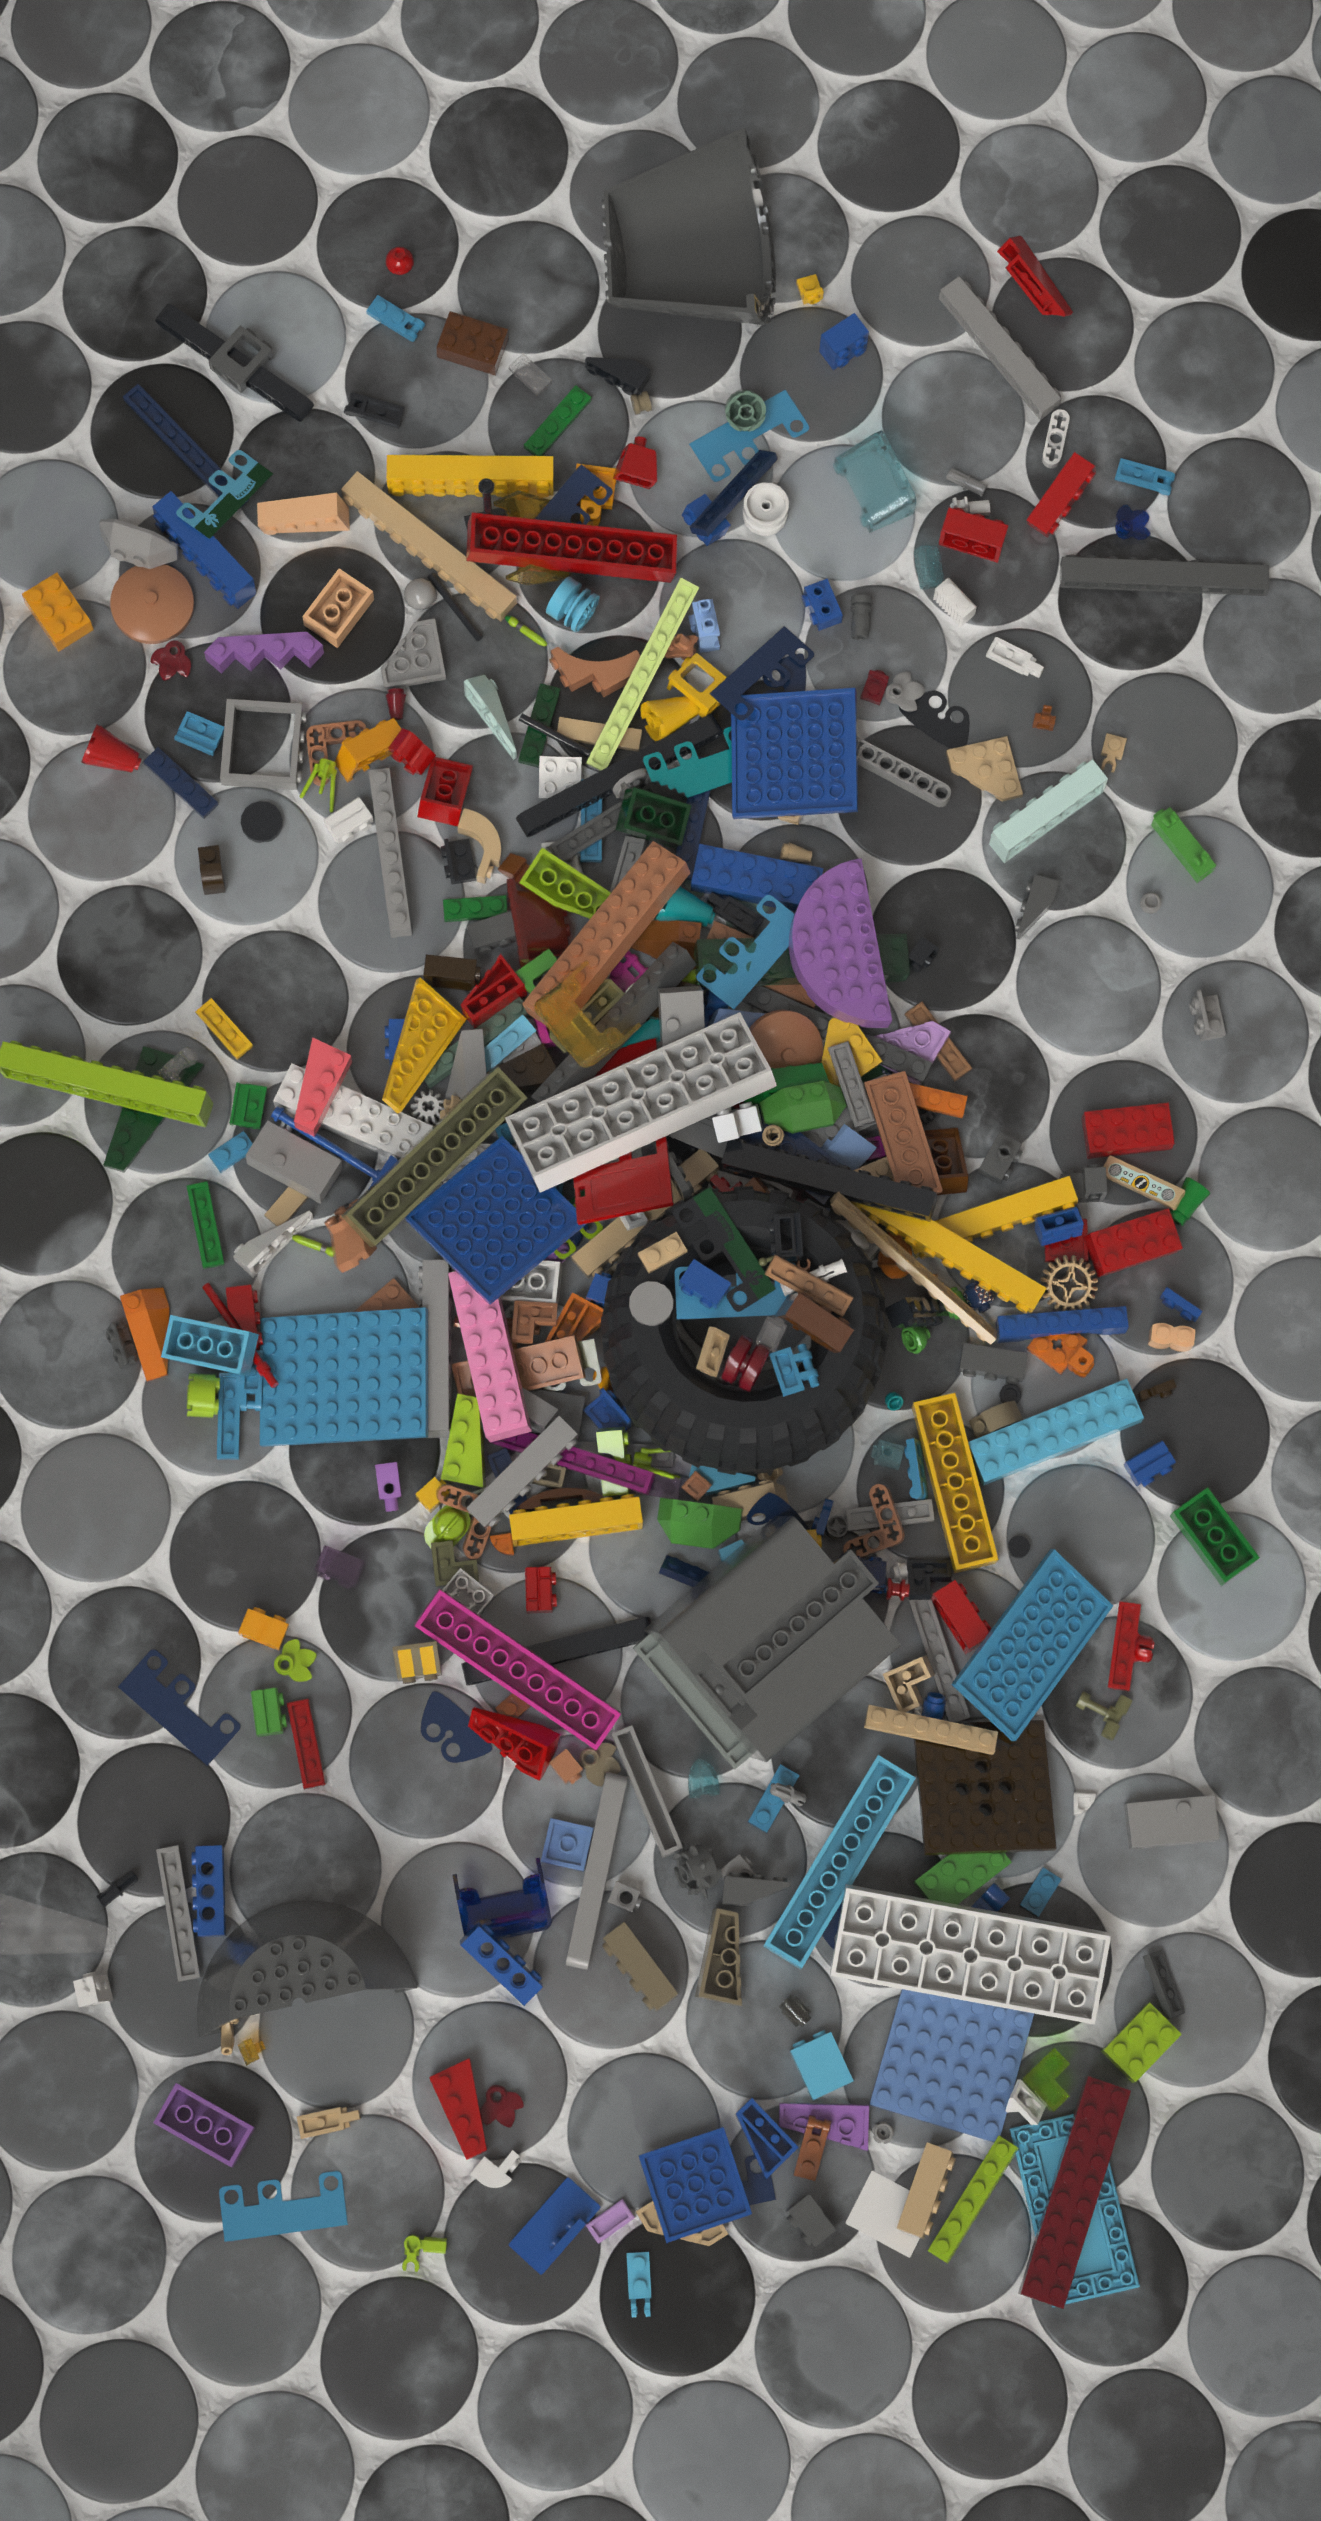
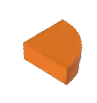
M511 1533L490 1536L491 1543L497 1551L505 1555H514Z

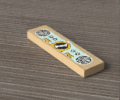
M1111 1155L1103 1166L1106 1167L1107 1179L1173 1210H1176L1186 1193L1184 1189Z

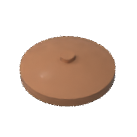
M166 564L152 569L134 566L122 574L115 583L111 593L110 607L116 625L126 636L140 643L159 644L177 637L188 626L194 612V597L189 582L175 568Z
M791 1010L772 1011L761 1016L749 1028L770 1068H783L791 1065L800 1066L808 1063L817 1064L822 1061L823 1044L820 1033L810 1019L798 1012Z

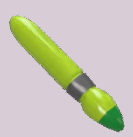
M509 615L505 616L510 626L516 628L535 643L547 646V642L543 637L519 622L517 618Z
M301 1235L292 1236L295 1242L333 1257L332 1246L328 1247L325 1244Z

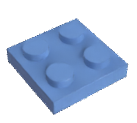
M550 1818L541 1862L584 1872L594 1828Z

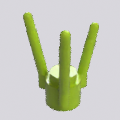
M321 758L319 764L314 765V769L299 797H304L317 772L318 776L322 778L319 794L323 793L326 779H330L331 776L329 811L332 813L334 811L335 778L337 774L335 769L336 763Z
M641 1448V1452L635 1451L633 1466L670 1479H681L678 1475L651 1467L652 1456H648V1454L664 1453L665 1451L661 1448Z

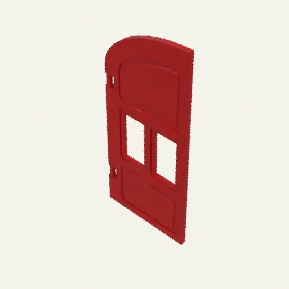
M656 1038L619 1049L594 1077L657 1050ZM667 1136L656 1140L657 1154L632 1159V1152L620 1156L619 1162L600 1165L574 1177L578 1225L673 1206ZM585 1189L586 1196L581 1197L580 1190Z

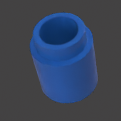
M929 1692L927 1697L924 1698L921 1716L943 1720L946 1705L945 1696L937 1692Z

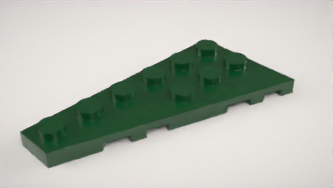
M143 1046L135 1071L143 1073L146 1077L152 1078L155 1075L164 1078V1081L172 1083L175 1080L190 1087L194 1078L202 1071L205 1065ZM123 1107L103 1164L104 1167L125 1173L145 1143L153 1136L157 1127L165 1120V1117Z

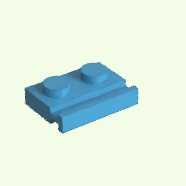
M187 711L174 738L180 743L214 756V752L224 735V726Z

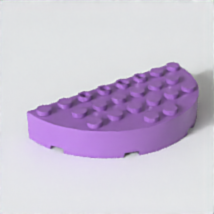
M862 858L850 860L823 873L803 895L791 923L789 933L790 960L796 978L806 990L808 997L826 1013L843 1022H850L860 1025V1027L888 1028L892 1022V1016Z

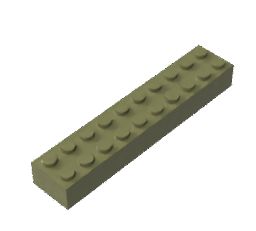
M499 1067L493 1068L341 1217L370 1247L376 1246L505 1120V1117L514 1112L527 1097Z

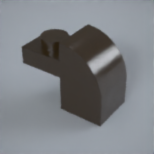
M219 845L198 847L204 894L226 893Z

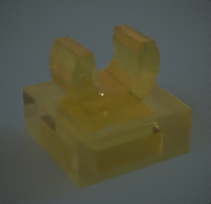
M251 2038L238 2045L246 2066L259 2060L258 2053L266 2049L263 2041L253 2044Z

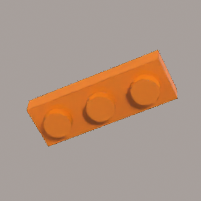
M909 1083L917 1108L963 1118L968 1096Z

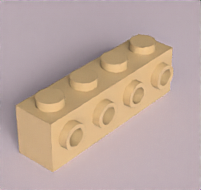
M928 2142L926 2143L897 2225L898 2230L922 2239L925 2238V2235H930L933 2227V2222H930L933 2213L937 2214L941 2201L938 2200L941 2192H945L948 2184V2179H945L948 2170L952 2171L955 2165L956 2158L953 2157L954 2153L952 2151Z

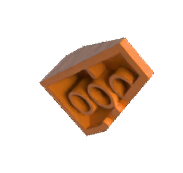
M164 1288L140 1289L121 1295V1302L146 1381L167 1376L168 1359L161 1357L170 1316V1307Z

